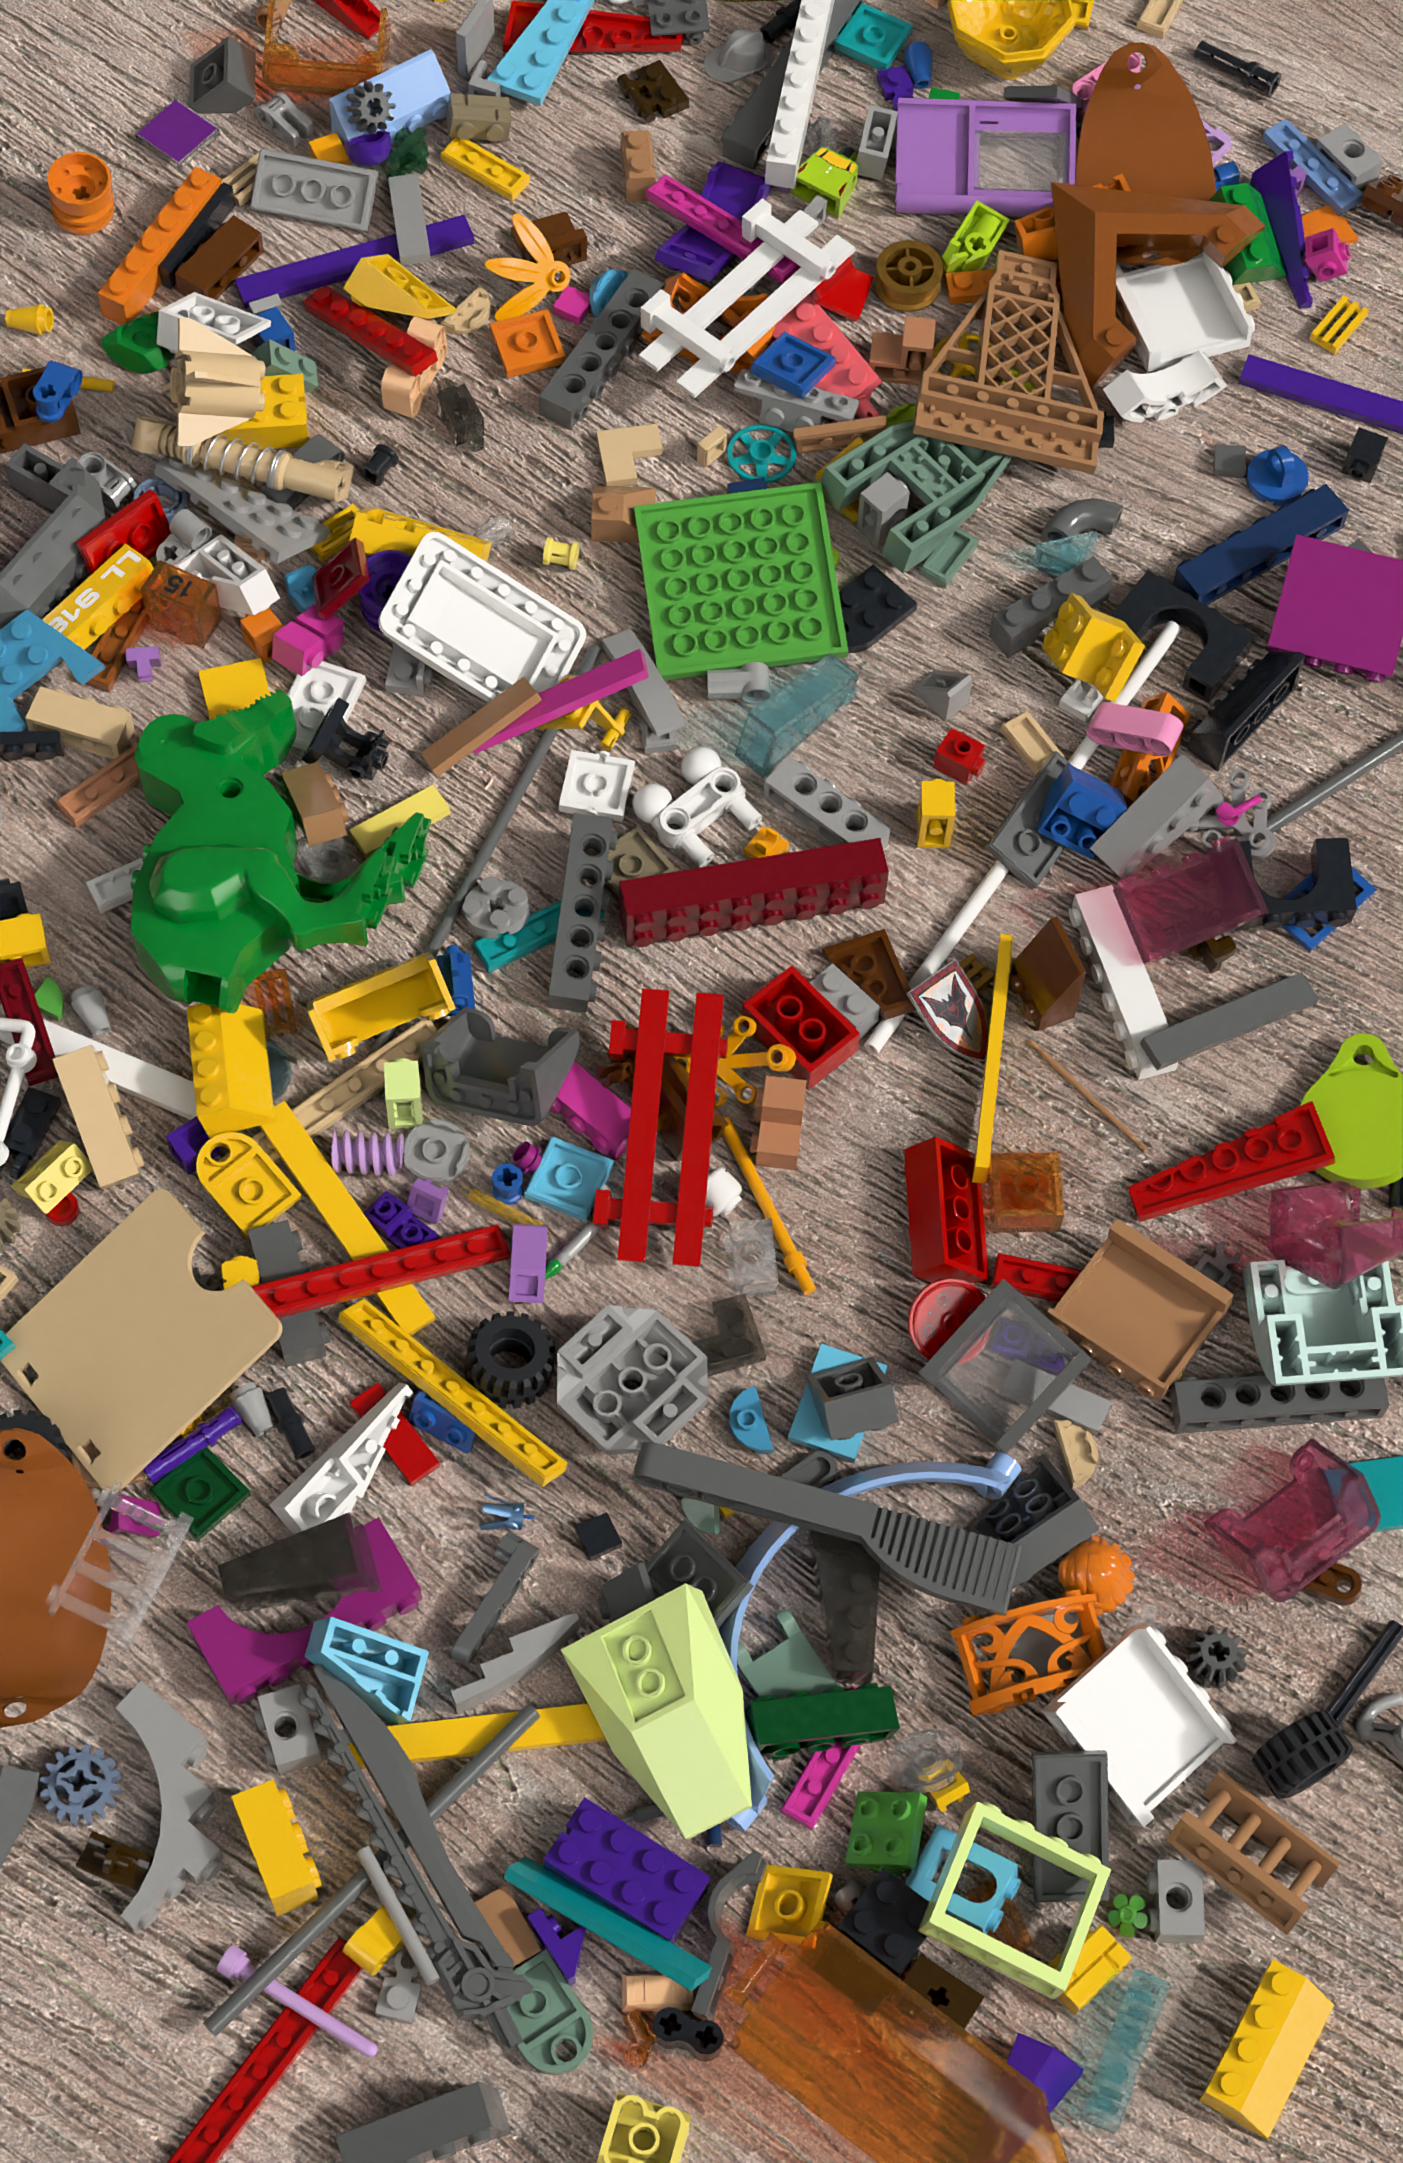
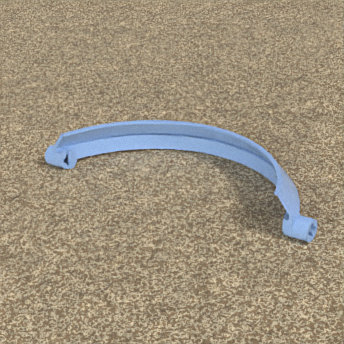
M997 1451L985 1467L933 1461L898 1463L868 1469L841 1478L820 1489L852 1497L873 1489L898 1484L939 1482L973 1486L984 1498L990 1495L993 1498L1000 1499L1022 1470L1012 1457ZM773 1521L752 1543L735 1567L754 1586L718 1629L736 1674L738 1642L750 1596L762 1572L775 1553L801 1527ZM746 1719L752 1807L726 1820L730 1826L742 1833L746 1832L767 1804L765 1794L775 1777L759 1752Z

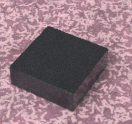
M607 1512L575 1526V1532L590 1561L622 1547V1541Z

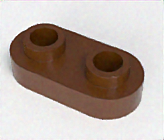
M1315 1554L1301 1555L1292 1565V1580L1295 1586L1304 1592L1338 1605L1353 1604L1361 1596V1577L1350 1567ZM1311 1572L1316 1577L1309 1580L1304 1577V1574ZM1345 1585L1348 1586L1350 1590L1348 1592L1343 1593L1338 1591L1337 1588L1339 1586Z

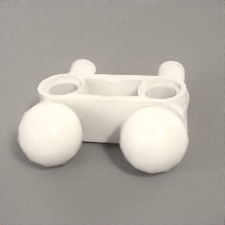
M697 746L690 749L681 762L684 778L693 785L691 789L673 802V798L667 788L661 784L649 783L640 787L635 793L632 804L638 819L646 824H652V827L657 831L658 839L663 845L674 850L683 849L701 868L709 864L715 854L697 836L700 832L726 812L731 811L749 831L761 822L763 816L745 799L746 789L741 785L738 774L732 769L723 767L718 754L709 747ZM723 786L728 788L730 791L721 792L717 789V787ZM678 824L681 826V829L674 830L668 827V825Z

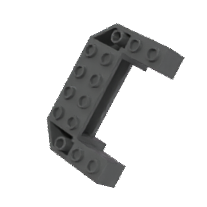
M26 443L5 464L10 486L54 511V513L0 572V629L26 609L40 619H43L71 594L76 584L89 575L76 542L107 520L100 484L77 460L71 457L63 466Z

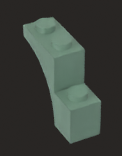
M270 339L250 353L257 360L264 361L265 376L303 374L305 391L311 393L319 387L316 362Z

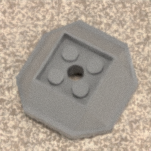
M607 1305L557 1351V1408L606 1455L639 1453L643 1442H654L664 1445L708 1404L707 1356L658 1310L622 1308V1306ZM635 1380L638 1381L641 1384V1386L637 1389L630 1390L627 1389L623 1384L626 1381Z

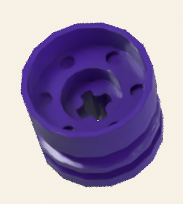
M387 550L377 552L366 559L370 581L358 591L360 606L364 620L371 628L380 633L382 631L378 624L379 616L411 559V556L401 551Z

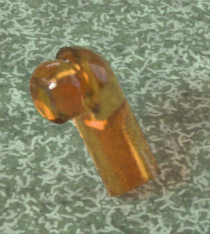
M639 2009L622 2018L631 2034V2039L623 2054V2059L626 2065L631 2068H641L649 2061L655 2043L652 2032Z

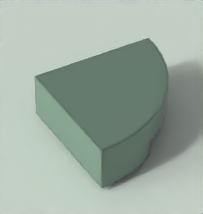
M687 1497L681 1498L686 1517L697 1529L709 1534L720 1533L719 1506Z

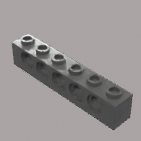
M634 268L539 395V415L569 430L574 427L577 421H582L585 418L590 403L593 399L597 400L601 396L609 377H615L619 370L620 362L625 356L629 357L637 339L642 335L644 329L641 328V307L659 290H663L665 283Z
M574 813L546 1007L586 1013L588 1002H595L597 982H591L592 972H599L602 953L595 950L597 940L603 941L606 921L599 920L601 910L607 911L610 891L604 890L605 880L611 881L614 861L608 860L609 850L615 851L618 831L612 830L613 818ZM594 849L599 855L589 856L584 850ZM590 879L595 885L584 886L580 883V880ZM578 909H586L591 913V915L587 917L579 916L575 911ZM581 939L587 945L585 947H576L571 941ZM576 969L579 970L583 974V976L580 978H573L567 974V971Z
M1258 1371L1248 1374L1247 1377L1233 1378L1231 1374L1217 1375L1213 1379L1199 1380L1197 1377H1185L1178 1380V1382H1174L1170 1392L1176 1434L1383 1418L1389 1407L1384 1378L1274 1386L1267 1379L1264 1371ZM1340 1387L1352 1389L1355 1396L1343 1394ZM1305 1390H1315L1321 1398L1313 1399L1306 1394ZM1271 1393H1281L1286 1398V1401L1280 1402L1275 1400ZM1236 1395H1245L1252 1403L1243 1404L1237 1400ZM1201 1398H1212L1217 1403V1406H1206Z

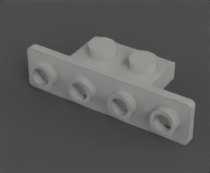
M745 368L741 369L734 384L735 392L762 399L759 423L793 432L795 428L822 425L823 417L842 422L853 420L859 407V400L816 387H813L801 399L750 373V370Z

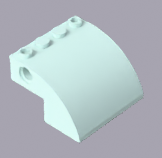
M1387 1252L1379 1253L1381 1254L1379 1256L1376 1254L1371 1255L1375 1259L1368 1257L1367 1255L1369 1254H1354L1348 1262L1288 1267H1285V1260L1249 1263L1247 1268L1243 1270L1249 1320L1261 1367L1272 1385L1283 1386L1403 1376V1305L1395 1306Z

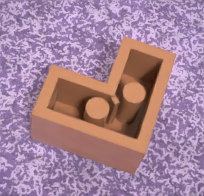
M905 316L903 335L873 332L869 366L882 382L919 386L923 372L931 365L936 319Z
M766 1075L765 1087L757 1088L754 1122L760 1123L759 1133L752 1132L750 1153H757L755 1166L796 1170L807 1080Z

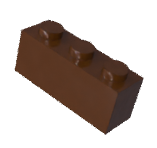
M233 215L226 223H222L217 228L215 234L206 243L200 244L196 253L187 262L180 264L175 272L178 292L183 296L195 292L217 300L235 282V279L239 278L264 252L262 233Z

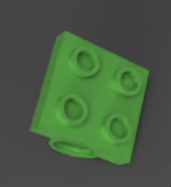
M858 1792L845 1864L852 1868H868L877 1873L884 1867L894 1876L903 1875L905 1869L915 1870L928 1797L920 1792Z

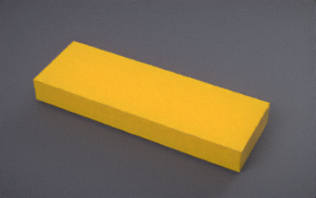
M454 138L440 153L442 161L512 202L530 183V175L468 139Z

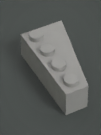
M1181 754L1090 849L1125 883L1129 878L1136 876L1149 861L1220 803L1224 797L1212 781L1188 758Z

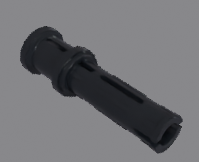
M1204 40L1198 44L1195 50L1194 58L1200 59L1241 79L1243 86L1247 88L1252 86L1263 91L1264 95L1268 98L1275 93L1279 86L1282 74L1277 71L1272 73L1260 67V63L1257 61L1248 63L1206 43ZM1214 56H1217V57H1219V58H1221V59H1223V60H1225V61L1231 63L1233 66H1231V65H1229V64H1227V63H1225V62H1223V61H1221V60L1215 58Z

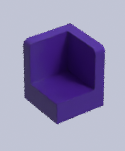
M197 1116L166 1135L169 1151L187 1175L196 1171L198 1154L203 1145L211 1139ZM216 1147L212 1150L210 1154L212 1159L221 1154L220 1148Z

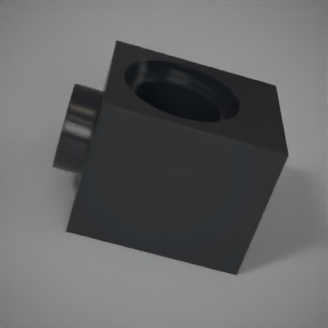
M1359 427L1347 454L1342 473L1353 479L1371 483L1383 455L1388 437Z

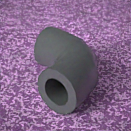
M1098 498L1075 500L1056 511L1045 525L1042 536L1046 542L1054 547L1067 548L1074 537L1084 530L1095 529L1112 535L1119 523L1124 506Z

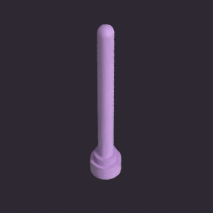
M235 1945L229 1947L217 1967V1971L227 1978L233 1979L235 1977L238 1980L241 1978L247 1980L257 1970V1968L251 1965V1960L247 1958V1953ZM273 1980L263 1990L364 2056L373 2057L376 2055L377 2046L375 2043L276 1980Z

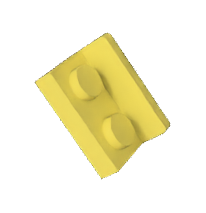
M59 1140L10 1187L18 1196L31 1199L41 1212L48 1213L89 1175L93 1168L91 1162L74 1142Z

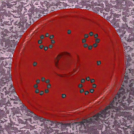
M940 1279L925 1286L914 1298L907 1320L908 1333L917 1351L930 1360L986 1299L985 1295L973 1284L960 1279ZM993 1325L957 1365L971 1361L983 1351L991 1337Z

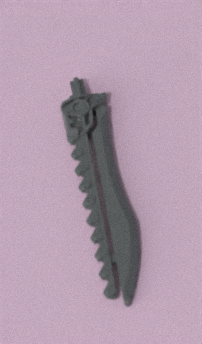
M316 1665L314 1667V1676L344 1729L339 1731L317 1689L312 1685H307L302 1692H299L300 1704L317 1712L318 1716L316 1720H313L314 1732L331 1740L332 1744L330 1748H327V1758L329 1761L345 1768L346 1772L344 1776H341V1786L343 1789L359 1796L360 1800L358 1804H355V1814L357 1817L373 1824L374 1828L372 1832H369L370 1845L387 1852L388 1857L386 1861H383L384 1873L402 1882L401 1888L397 1890L398 1900L416 1910L417 1913L412 1918V1926L416 1932L431 1940L429 1947H426V1952L440 1976L439 1982L459 2020L478 2019L479 2021L487 2019L503 2052L515 2048L524 2041L507 2008L520 2001L524 1995L531 1994L533 1986L522 1975L513 1974V1959L504 1950L450 1862L426 1807L412 1762L382 1720L359 1696L323 1668V1665ZM352 1743L460 1936L462 1939L480 1945L497 1971L492 1969L477 1945L458 1939L453 1934L350 1751L349 1744Z

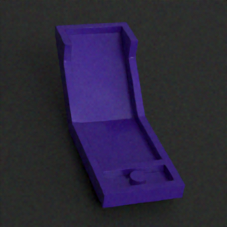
M719 161L709 169L707 181L700 196L742 221V216L761 199L766 201L773 185L765 184L764 177ZM686 224L657 249L655 261L663 263V266L669 270H681L689 273L696 280L711 281L737 255Z

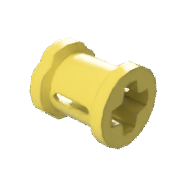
M547 537L543 552V565L549 566L550 563L566 565L569 569L575 570L579 556V542L567 544L556 542L553 538Z

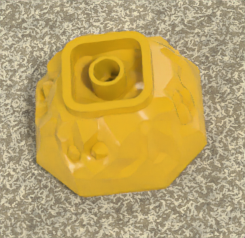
M949 0L947 2L955 39L964 55L969 60L1007 80L1017 79L1039 69L1071 33L1077 22L1071 0Z

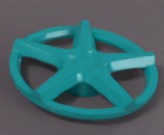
M769 425L749 426L737 432L730 440L727 448L728 466L744 480L764 477L766 484L776 482L788 475L795 466V445L786 433L776 427ZM752 430L773 431L774 434L767 441H755L748 432ZM740 437L748 447L749 453L733 458V446ZM782 437L790 447L791 458L774 453V448ZM754 463L756 465L757 477L745 473L738 465ZM774 463L786 466L781 472L767 477L768 464Z

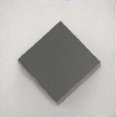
M1215 444L1213 476L1244 478L1246 472V446Z

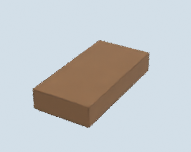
M506 1885L474 1902L506 1953L513 1959V1969L542 1952Z

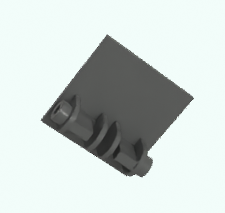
M648 0L652 36L686 34L687 40L691 44L697 45L701 43L704 32H710L706 0Z

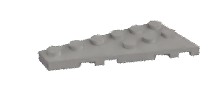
M170 456L156 462L154 471L156 476L175 490L190 493V501L196 505L205 504L209 507V515L236 535L251 538V546L258 551L266 549L271 553L270 560L276 564L326 540L328 537L329 527L319 523L315 517L299 514L293 511L292 507L287 504L276 503L267 499L265 494L261 492L250 491L240 486V483L235 480L225 479L214 474V471L210 468L207 471H204L203 467L199 466L192 468L184 465L182 460Z

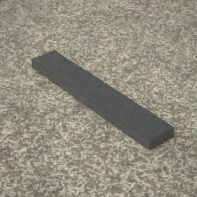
M1301 972L1146 1036L1139 1044L1158 1071L1313 1006L1317 1003L1319 997Z

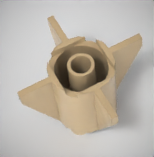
M178 318V351L174 359H180L178 367H172L170 383L162 386V393H170L171 403L178 404V408L174 409V413L177 414V446L190 447L252 419L256 411H263L265 396L263 392H260L261 380L265 376L264 361L257 360L255 356L242 350L194 319Z

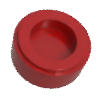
M71 1192L68 1193L51 1211L45 1213L47 1220L55 1226L72 1224L77 1219L80 1211L76 1197Z

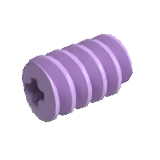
M334 1130L331 1153L333 1170L335 1173H340L345 1164L348 1173L353 1174L359 1164L361 1173L367 1175L371 1165H373L375 1175H381L386 1166L389 1176H395L398 1167L400 1169L402 1167L404 1136L399 1134L396 1143H392L390 1133H386L383 1141L379 1142L376 1132H372L369 1141H365L363 1132L359 1131L355 1140H351L349 1131L345 1130L341 1140H339Z

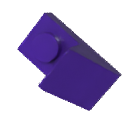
M541 1908L528 1915V1925L543 1949L547 1950L566 1982L572 1986L575 1984L587 1929L581 1926L560 1939L559 1936L563 1932L554 1916L550 1914L546 1917Z

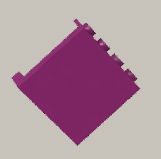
M1296 535L1266 650L1301 652L1306 656L1303 664L1311 667L1321 668L1322 664L1334 666L1333 671L1340 674L1352 675L1353 671L1365 674L1364 679L1372 682L1383 683L1384 679L1390 680L1393 676L1403 638V560Z

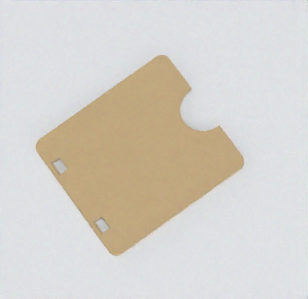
M158 1189L152 1192L5 1334L14 1343L15 1348L0 1360L41 1413L50 1418L52 1425H57L65 1443L99 1486L110 1493L121 1491L280 1338L283 1329L280 1320L244 1279L233 1287L222 1291L203 1289L196 1282L192 1273V1256L196 1245L205 1234V1231L177 1198L165 1189ZM30 1365L39 1375L33 1384L22 1373ZM91 1441L101 1453L94 1459V1462L83 1449Z

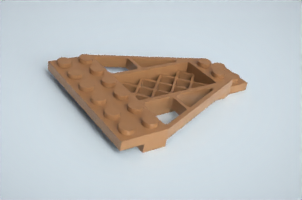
M1003 250L998 251L994 276L989 281L988 287L928 369L923 372L917 391L913 434L1094 474L1097 467L1099 441L1103 431L1104 411L1098 410L1059 308L1060 296L1055 285L1058 263ZM991 318H993L997 323L991 325ZM975 319L980 320L977 352L955 348V345ZM1020 322L1026 330L1020 332L1013 324ZM1004 330L1010 338L1004 340L997 332ZM1033 336L1040 344L1034 347L1027 339ZM1056 338L1060 343L1071 374L1053 369ZM989 340L994 344L990 348H988ZM1017 344L1024 352L1018 355L1011 347ZM1001 352L1008 360L1001 363L995 355ZM1031 359L1038 367L1031 370L1025 361ZM944 360L970 365L975 369L974 382L937 374L936 371ZM988 363L992 368L986 371V364ZM1015 367L1022 375L1015 378L1009 369ZM999 375L1006 383L999 386L993 380V377ZM1029 382L1036 390L1029 393L1022 384ZM1052 384L1078 390L1084 407L1051 400Z

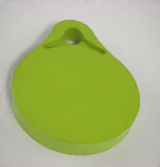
M1354 1034L1343 1042L1333 1063L1307 1091L1301 1105L1313 1101L1335 1156V1164L1316 1169L1315 1171L1329 1181L1341 1186L1371 1189L1391 1184L1403 1177V1075L1393 1063L1381 1039L1373 1034ZM1365 1054L1371 1057L1372 1062L1368 1065H1359L1354 1061V1058Z

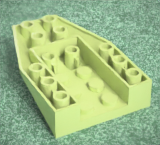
M685 1583L561 1649L614 1755L685 1839L689 1840L752 1807L743 1689L701 1590Z

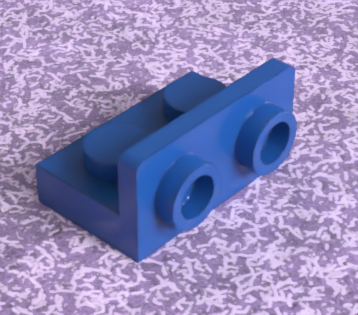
M422 1389L414 1398L408 1419L410 1424L466 1454L472 1450L477 1436L476 1433Z

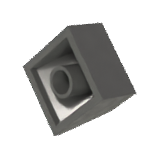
M228 36L192 63L190 67L189 109L196 114L237 113L243 107L250 105L256 95V53Z
M873 1357L806 1375L821 1425L831 1441L836 1439L847 1440L854 1437L857 1433L868 1430H883L889 1424L899 1422L892 1384Z

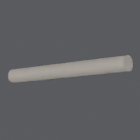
M370 1846L360 1849L356 1854L427 1986L434 1984L440 1979V1976Z

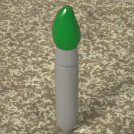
M593 1222L589 1223L555 1258L549 1260L546 1263L545 1280L557 1275L561 1271L562 1266L567 1264L596 1236L600 1227L594 1226Z

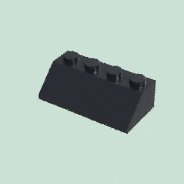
M1269 651L1262 660L1257 658L1248 668L1247 676L1243 680L1238 678L1231 685L1227 692V697L1223 701L1220 699L1215 701L1208 711L1207 718L1204 721L1197 720L1188 733L1191 738L1187 750L1218 772L1295 690L1306 656L1301 652Z

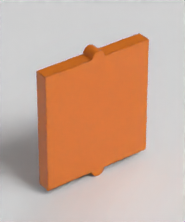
M1329 205L1302 215L1304 239L1305 237L1334 228L1342 243L1346 242L1347 245L1358 242V236L1348 224V218H1344L1342 214L1339 216Z

